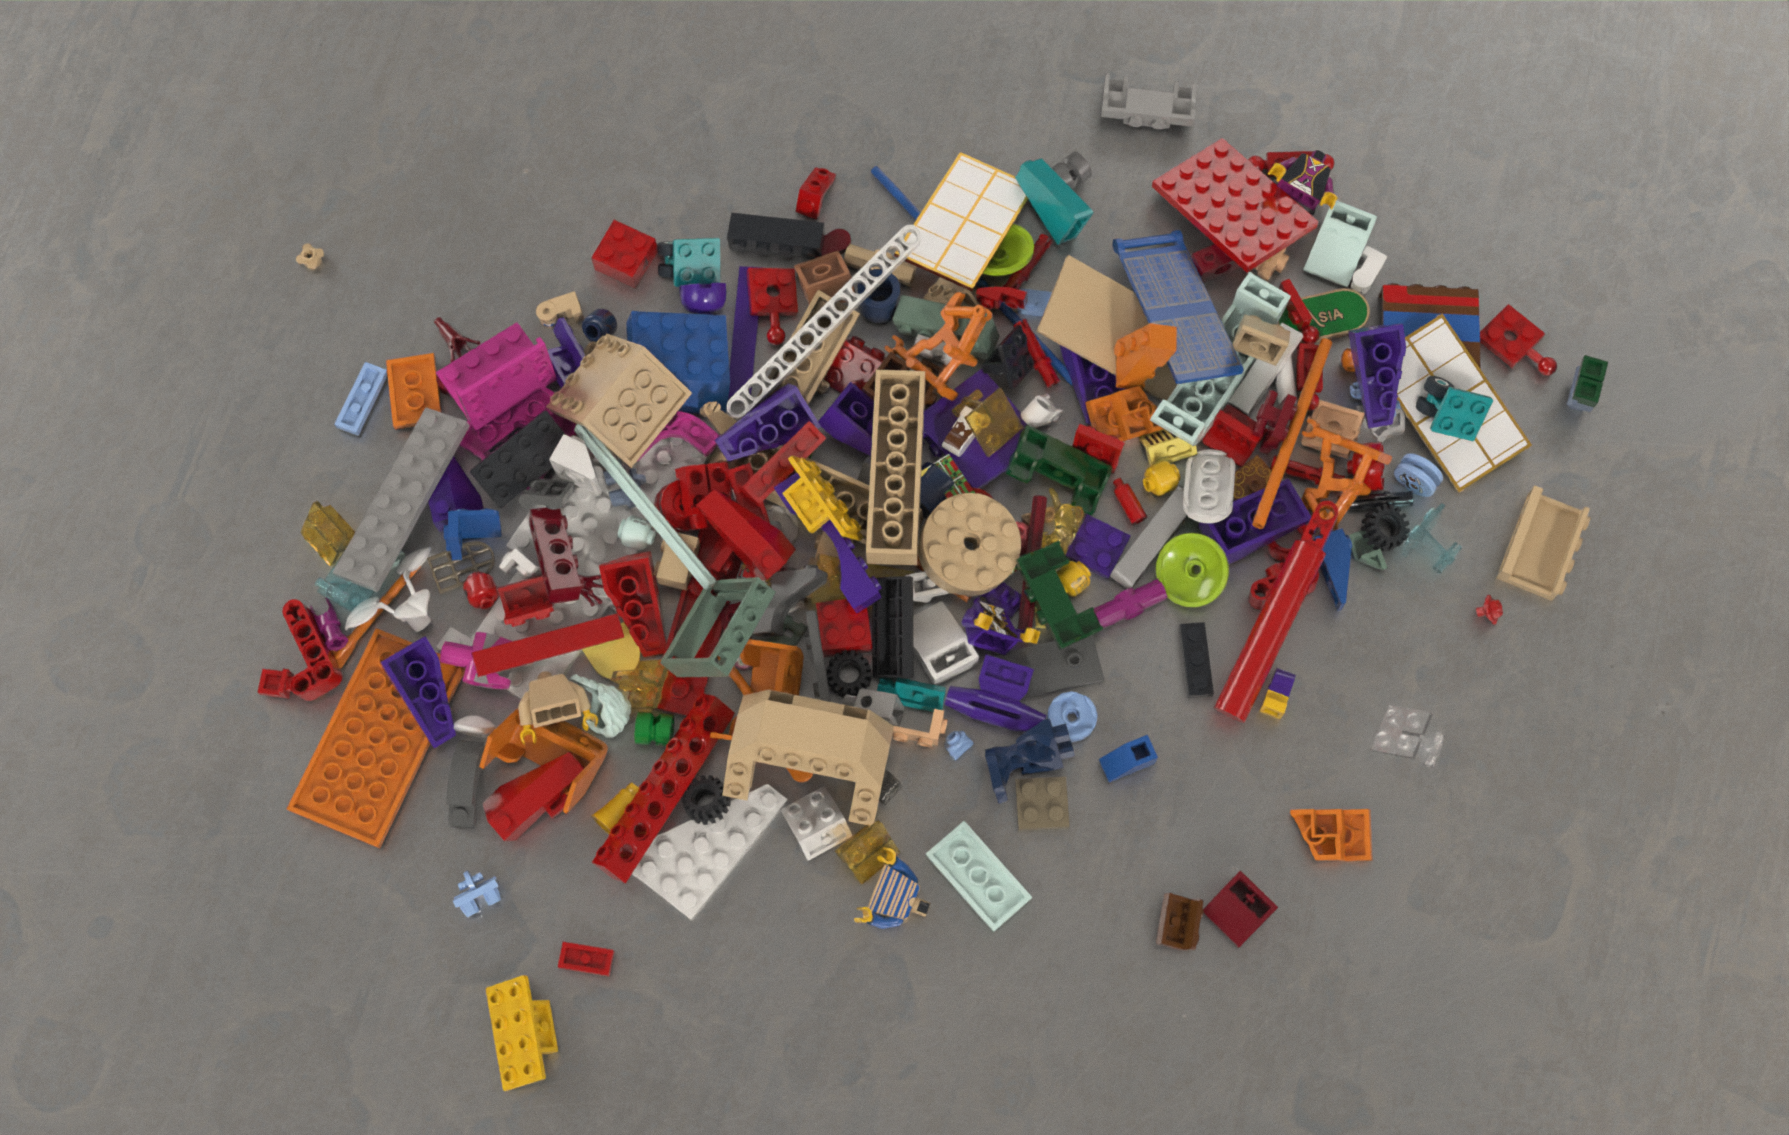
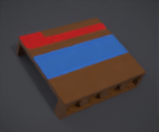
M1388 283V285L1382 286L1378 294V298H1382V325L1403 324L1406 337L1435 319L1437 315L1443 314L1481 369L1479 289H1470L1467 286L1447 288L1444 285L1424 287L1421 284L1401 286L1397 283Z

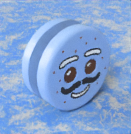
M1417 454L1404 455L1394 470L1395 478L1403 487L1423 497L1432 496L1436 491V487L1443 480V475L1438 467L1428 459Z

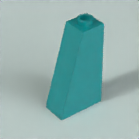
M1042 158L1035 161L1027 160L1020 166L1015 179L1056 244L1060 245L1076 239L1094 214L1092 209Z

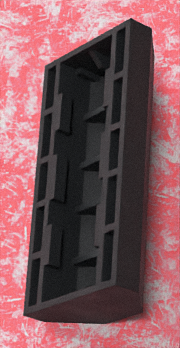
M876 577L882 589L878 590L882 598L872 604V677L912 678L914 677L913 577Z

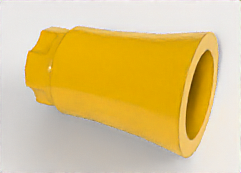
M632 782L625 789L622 788L607 804L591 815L593 820L608 835H610L612 827L620 820L626 806L638 792L639 787Z

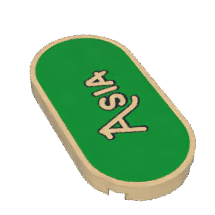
M1337 289L1301 297L1312 316L1309 326H1314L1319 331L1320 336L1317 342H1320L1322 338L1331 340L1349 336V330L1363 328L1369 319L1370 308L1367 300L1359 292L1352 289ZM1285 308L1278 321V325L1284 323L1301 333L1297 325H1293L1290 321L1289 311Z

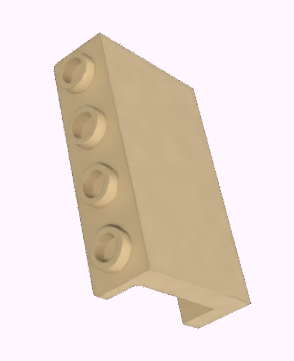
M1534 485L1527 494L1496 579L1552 601L1558 594L1562 595L1566 588L1567 581H1564L1566 573H1570L1574 566L1575 560L1572 559L1574 551L1578 552L1581 547L1583 538H1580L1582 530L1585 531L1589 525L1591 517L1587 515L1590 508L1585 506L1582 510L1546 497L1542 495L1543 489Z

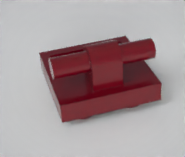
M1273 390L1268 392L1264 404H1261L1256 416L1257 423L1253 431L1254 436L1262 437L1265 427L1268 425V431L1263 438L1259 452L1268 455L1273 448L1277 449L1280 442L1285 440L1289 431L1286 425L1289 420L1293 419L1297 407L1294 406L1297 397L1287 394L1276 408L1273 406L1278 393Z

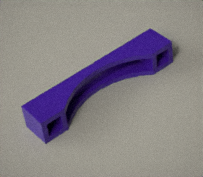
M795 473L774 487L789 512L797 515L782 493L801 478L798 473ZM828 520L820 528L833 541L838 552L841 564L840 589L855 612L859 613L882 598L878 591L882 587L874 576L869 578L865 572L868 566L861 556L856 558L851 551L855 548L851 540L847 537H842L832 521Z

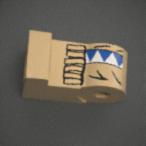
M575 291L544 301L536 308V315L541 325L546 328L555 327L558 319L563 317L565 320L574 318L576 323L585 319Z

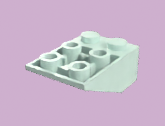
M1336 201L1332 210L1329 207L1303 271L1347 288L1377 216Z

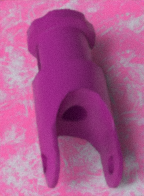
M325 598L329 606L327 612L317 616L311 605L310 610L320 633L325 636L327 649L337 651L346 646L348 638L345 634H342L340 629L341 623L332 603L328 598Z

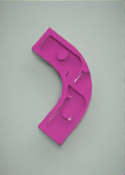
M677 411L637 462L656 443L670 437L683 439L707 457L717 447L714 440L720 435L694 415Z

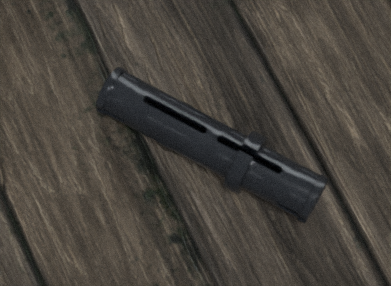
M1384 491L1382 494L1358 495L1348 511L1375 509L1383 504H1387V506L1392 504L1394 507H1411L1414 503L1412 491L1396 493Z

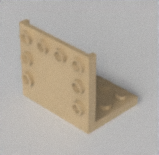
M606 334L597 341L594 350L582 359L580 367L567 377L566 384L561 390L552 395L550 403L546 407L552 413L584 426L614 455L621 459L626 466L632 468L692 392L644 346Z

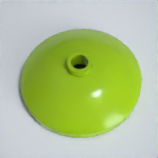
M1012 224L984 269L983 274L1003 276L1025 267L1034 254V242L1030 233L1021 226Z
M1186 533L1174 537L1162 548L1156 562V577L1162 582L1167 597L1171 601L1184 607H1200L1211 603L1223 592L1229 577V564L1225 552L1215 540L1199 533ZM1196 565L1200 567L1199 574H1196L1194 572V567Z

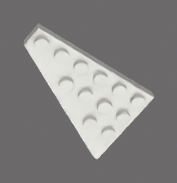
M769 784L750 792L747 801L741 799L730 801L731 805L727 806L729 811L727 814L721 813L723 815L721 820L716 817V823L712 824L708 820V825H703L702 822L697 824L694 820H690L656 836L632 874L693 921L788 802L787 798Z

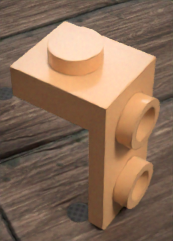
M934 709L929 733L894 726L892 736L894 740L899 742H907L909 739L918 741L917 744L920 746L932 747V744L938 745L940 733L945 734L948 719H944L943 710Z

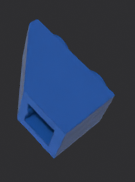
M1147 734L1123 744L1101 757L1099 762L1108 783L1154 765L1158 756Z

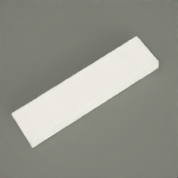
M1281 323L1280 326L1290 331V340L1277 365L1274 366L1257 359L1229 400L1230 405L1249 416L1303 338L1302 333L1284 323Z

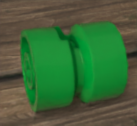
M638 712L635 722V744L650 745L652 742H655L657 746L666 747L667 743L674 736V714L660 713L655 717L651 712Z

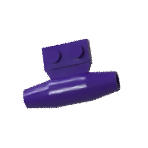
M985 655L978 678L980 689L950 686L945 700L946 706L972 719L1012 731L1026 732L1046 719L1047 716L1019 702L1027 694L1034 669L989 655Z

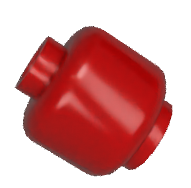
M472 573L464 582V593L469 604L474 608L488 609L493 606L499 597L497 585L493 577L488 573Z

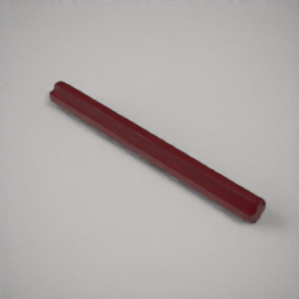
M1036 495L1032 499L1026 554L1042 548L1047 497L1042 495ZM1023 579L1017 629L1026 631L1027 627L1032 628L1035 604L1034 602L1030 603L1026 598L1024 590L1027 588Z

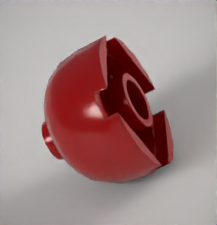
M1382 442L1363 444L1384 453ZM1356 452L1353 453L1352 460H1347L1348 475H1353V478L1363 455ZM1374 459L1371 461L1363 483L1371 491H1383L1385 477L1382 478L1381 476H1383L1385 464Z

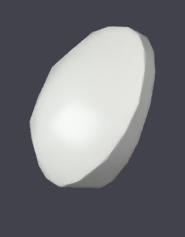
M470 715L454 722L453 729L462 734L477 738H487L496 728L490 720L480 715Z

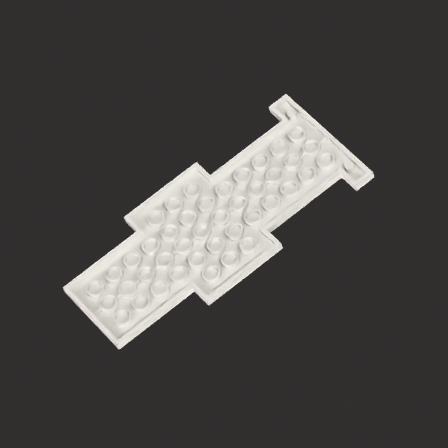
M670 437L656 443L632 468L626 466L623 462L622 465L626 467L629 475V470L633 468L636 469L637 474L645 475L646 482L641 485V489L654 504L655 497L663 486L679 480L676 479L675 469L689 465L707 464L715 449L705 457L683 439ZM595 457L592 463L602 491L600 496L574 484L573 494L563 508L560 507L562 515L567 517L568 529L566 531L567 535L572 536L573 549L571 550L572 554L577 555L578 574L584 576L601 575L599 565L626 555L651 551L655 569L656 562L662 559L661 545L663 538L656 531L654 543L652 545L648 544L643 551L622 545L621 538L617 536L622 520L627 519L631 515L643 519L646 518L637 507L629 509L627 505L617 507L612 505L609 492L621 489L618 484L610 486L606 484L603 471L606 469ZM555 473V475L553 476V478L551 479V480L567 481V480H564V479L558 477V476L556 475V473ZM534 504L531 509L545 508L546 506ZM529 511L506 547L511 551L516 548L540 569L529 527ZM517 571L509 584L533 578V576L529 574L525 577L520 571ZM601 578L593 580L594 583L603 585ZM593 587L591 590L603 601L602 604H598L594 598L590 597L595 603L592 607L587 599L580 594L579 600L555 603L554 611L547 618L536 620L533 617L526 619L525 624L512 627L511 624L505 625L504 623L505 612L499 597L476 632L494 634L511 641H516L605 617L609 609L616 613L617 611L604 589ZM450 626L437 645V648L441 651L445 641L472 646L475 634L472 638H469ZM582 650L497 672V674L511 680L510 688L505 690L522 699L524 693L529 691V683L537 680L541 672H550L552 676L566 675Z

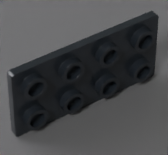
M542 411L528 424L521 423L486 451L484 453L486 458L473 467L470 473L498 508H503L530 486L533 479L541 477L553 467L549 459L565 433L547 411Z

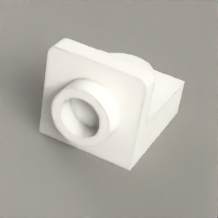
M516 548L503 556L499 566L507 574H510L514 568L525 577L529 574L533 577L541 574V570Z

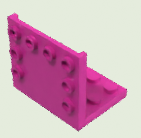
M518 322L436 372V375L475 431L557 380L546 345L541 337L537 338V344L533 345Z

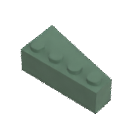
M902 295L892 320L901 334L915 337L920 334L931 338L945 324L940 313L946 304ZM958 318L959 327L954 334L959 341L971 319ZM993 318L986 322L970 353L973 356L986 360L995 351L1000 335Z

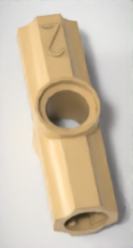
M850 244L845 252L844 262L847 266L860 270L880 250L877 249L873 252ZM886 253L890 260H896L890 253ZM902 262L892 274L897 277L900 284L910 287L917 266ZM875 266V267L870 268L869 271H871V270H873V269H881V268Z

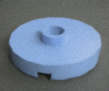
M1070 691L1054 698L1048 708L1047 719L1051 720L1052 727L1066 723L1071 742L1085 739L1092 733L1096 726L1098 715L1096 707L1089 697ZM1069 714H1074L1076 716V720L1070 721L1068 720L1067 716Z

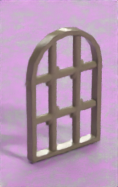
M471 541L462 544V549L466 547L468 554L462 556V560L470 559L473 566L460 571H456L454 563L462 560H452L451 551H444L428 557L427 560L432 571V577L435 579L439 593L442 594L463 586L465 581L460 582L458 575L471 570L479 572V567L491 563L489 568L483 572L489 574L495 563L494 552L490 546L481 541ZM477 544L485 548L471 551L470 546ZM488 550L491 552V559L481 563L475 562L473 556ZM447 556L448 562L433 567L432 560ZM446 566L451 567L452 574L437 579L436 570ZM455 578L457 584L441 589L440 582Z

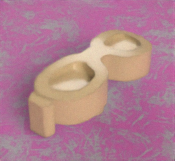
M1056 506L1046 508L1045 523L1054 520L1057 513ZM1031 513L1021 515L1023 523L1030 525Z

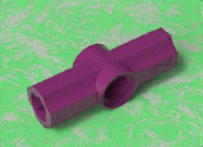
M1156 579L1139 588L1126 589L1117 594L1113 600L1093 609L1100 625L1104 629L1123 619L1130 620L1139 616L1145 609L1166 600L1167 594L1162 582Z

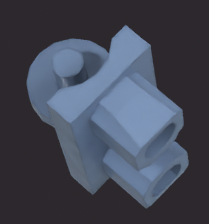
M635 468L629 470L631 478L641 488V485L646 482L645 475L637 474ZM607 470L603 471L608 486L617 484ZM622 488L609 492L610 500L614 507L627 505L629 509L636 507Z

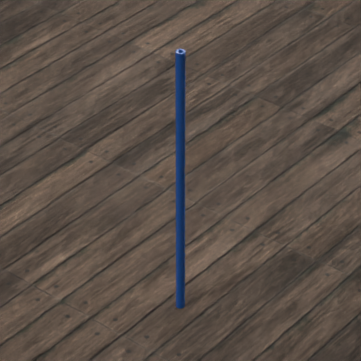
M878 166L872 168L871 173L916 220L921 213L917 207ZM981 276L976 282L979 288L991 287ZM1002 302L999 310L1013 325L1019 321L1022 323V319ZM1034 333L1046 356L1051 358V365L1073 386L1066 366Z

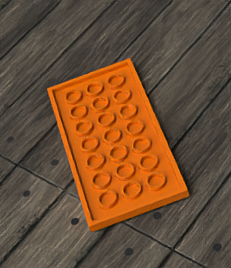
M376 628L295 790L287 810L380 849L431 743L380 664L381 661L412 644V642ZM436 652L440 662V653ZM440 662L447 699L450 704L466 668Z

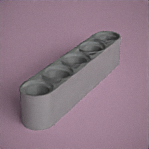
M1179 485L1110 574L1113 580L1126 589L1134 588L1158 557L1162 548L1171 540L1188 518L1183 509L1184 488Z

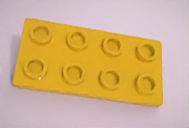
M790 456L788 460L801 478L782 494L807 530L814 533L828 520H831L843 537L861 541L864 538L860 532L862 530L861 526L855 519L849 517L847 514L848 508L840 499L837 500L833 494L835 492L833 486L821 477L819 466L814 461H807L803 457Z
M527 975L487 987L486 995L503 1091H509L544 1080L546 1075L542 1054L558 1052L550 1001L532 1000Z

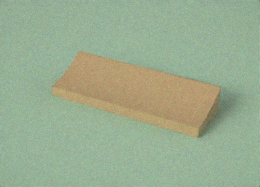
M818 290L791 338L832 297ZM839 301L835 304V308L838 311H845L848 306ZM854 310L770 395L790 383L798 388L809 405L859 318L860 313ZM822 317L818 320L817 324L821 328H828L831 325V321L826 317ZM805 334L801 337L800 341L803 345H811L814 342V338L810 334ZM788 351L783 355L784 361L789 363L794 362L797 358L796 353ZM773 368L768 379H777L780 372ZM761 388L760 392L758 393L757 397L761 395V393H762V388Z

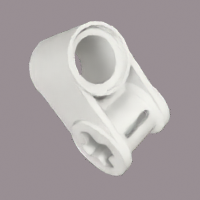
M1046 393L1041 396L1037 395L1021 412V417L1029 426L1037 428L1053 424L1062 416L1063 410L1061 408L1058 409L1050 400V395Z

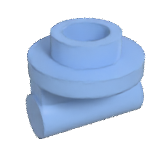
M953 731L946 737L944 747L956 761L974 743L964 731Z

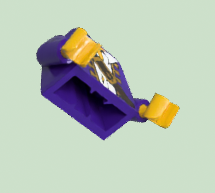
M983 596L977 597L973 601V606L966 610L961 622L966 628L967 640L970 645L1006 655L1017 642L1037 644L1041 633L1029 627L1026 628V631L1016 629L1006 610L989 604L987 598Z

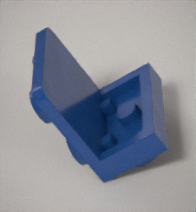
M484 508L471 511L467 509L448 511V525H444V540H446V551H451L452 560H462L464 538H498L502 536L500 514L497 510Z

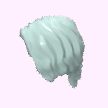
M577 674L571 676L570 681L577 683L592 693L591 709L589 710L598 717V724L595 727L592 720H587L586 723H588L591 730L597 734H603L606 738H614L618 733L622 732L624 726L630 720L629 715L632 712L631 703L623 692L615 689L614 686H606L602 683H597L593 679L588 680V678L580 677Z

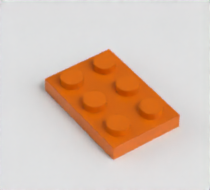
M434 353L386 360L392 420L395 430L415 427L425 408L442 413L439 385L436 381L437 366Z

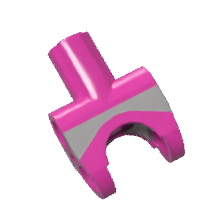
M484 632L475 633L472 646L445 641L440 653V662L465 667L463 682L489 689H509L511 680L501 677L497 673L478 678L471 653L512 641Z

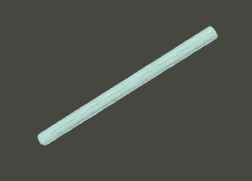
M577 424L574 429L576 434L585 442V445L705 590L712 588L716 583V579L608 448L584 426Z

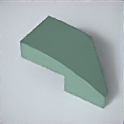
M1360 530L1349 534L1352 542L1351 555L1354 560L1380 570L1388 568L1381 549L1374 550V544L1370 546L1367 544L1369 541L1368 537L1363 539L1362 535L1366 533L1365 531Z

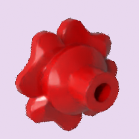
M1490 594L1487 595L1483 606L1476 608L1477 616H1486L1495 625L1498 618L1503 615L1501 602L1498 599L1494 600Z

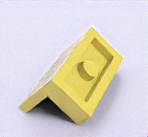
M1165 429L1139 437V441L1146 448L1149 466L1161 461L1172 463L1198 454L1196 445H1190Z

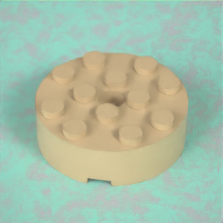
M976 493L958 494L941 502L922 525L918 544L920 563L931 581L948 593L966 595L967 597L985 594L999 586L1014 570L1017 564L1016 559L1019 558L1021 551L1020 532L1011 513L998 501ZM964 541L973 543V550L967 549Z

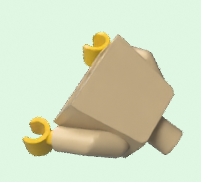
M541 672L537 680L529 683V691L524 693L518 705L520 726H523V731L520 733L522 743L525 745L524 738L526 735H532L533 743H536L537 738L535 732L531 729L532 724L536 728L581 717V712L584 715L582 721L584 730L588 731L587 720H592L595 727H597L598 717L589 710L591 705L584 688L572 681H568L563 674L552 676L550 672Z

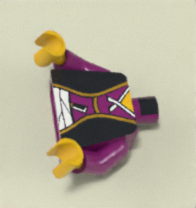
M1313 151L1311 157L1302 153L1298 158L1292 157L1281 163H1275L1268 172V175L1273 174L1277 177L1276 181L1279 182L1277 187H1280L1292 199L1313 211L1318 204L1320 206L1327 204L1332 210L1338 199L1334 194L1333 180L1329 177L1331 169L1323 164L1326 155L1322 151Z

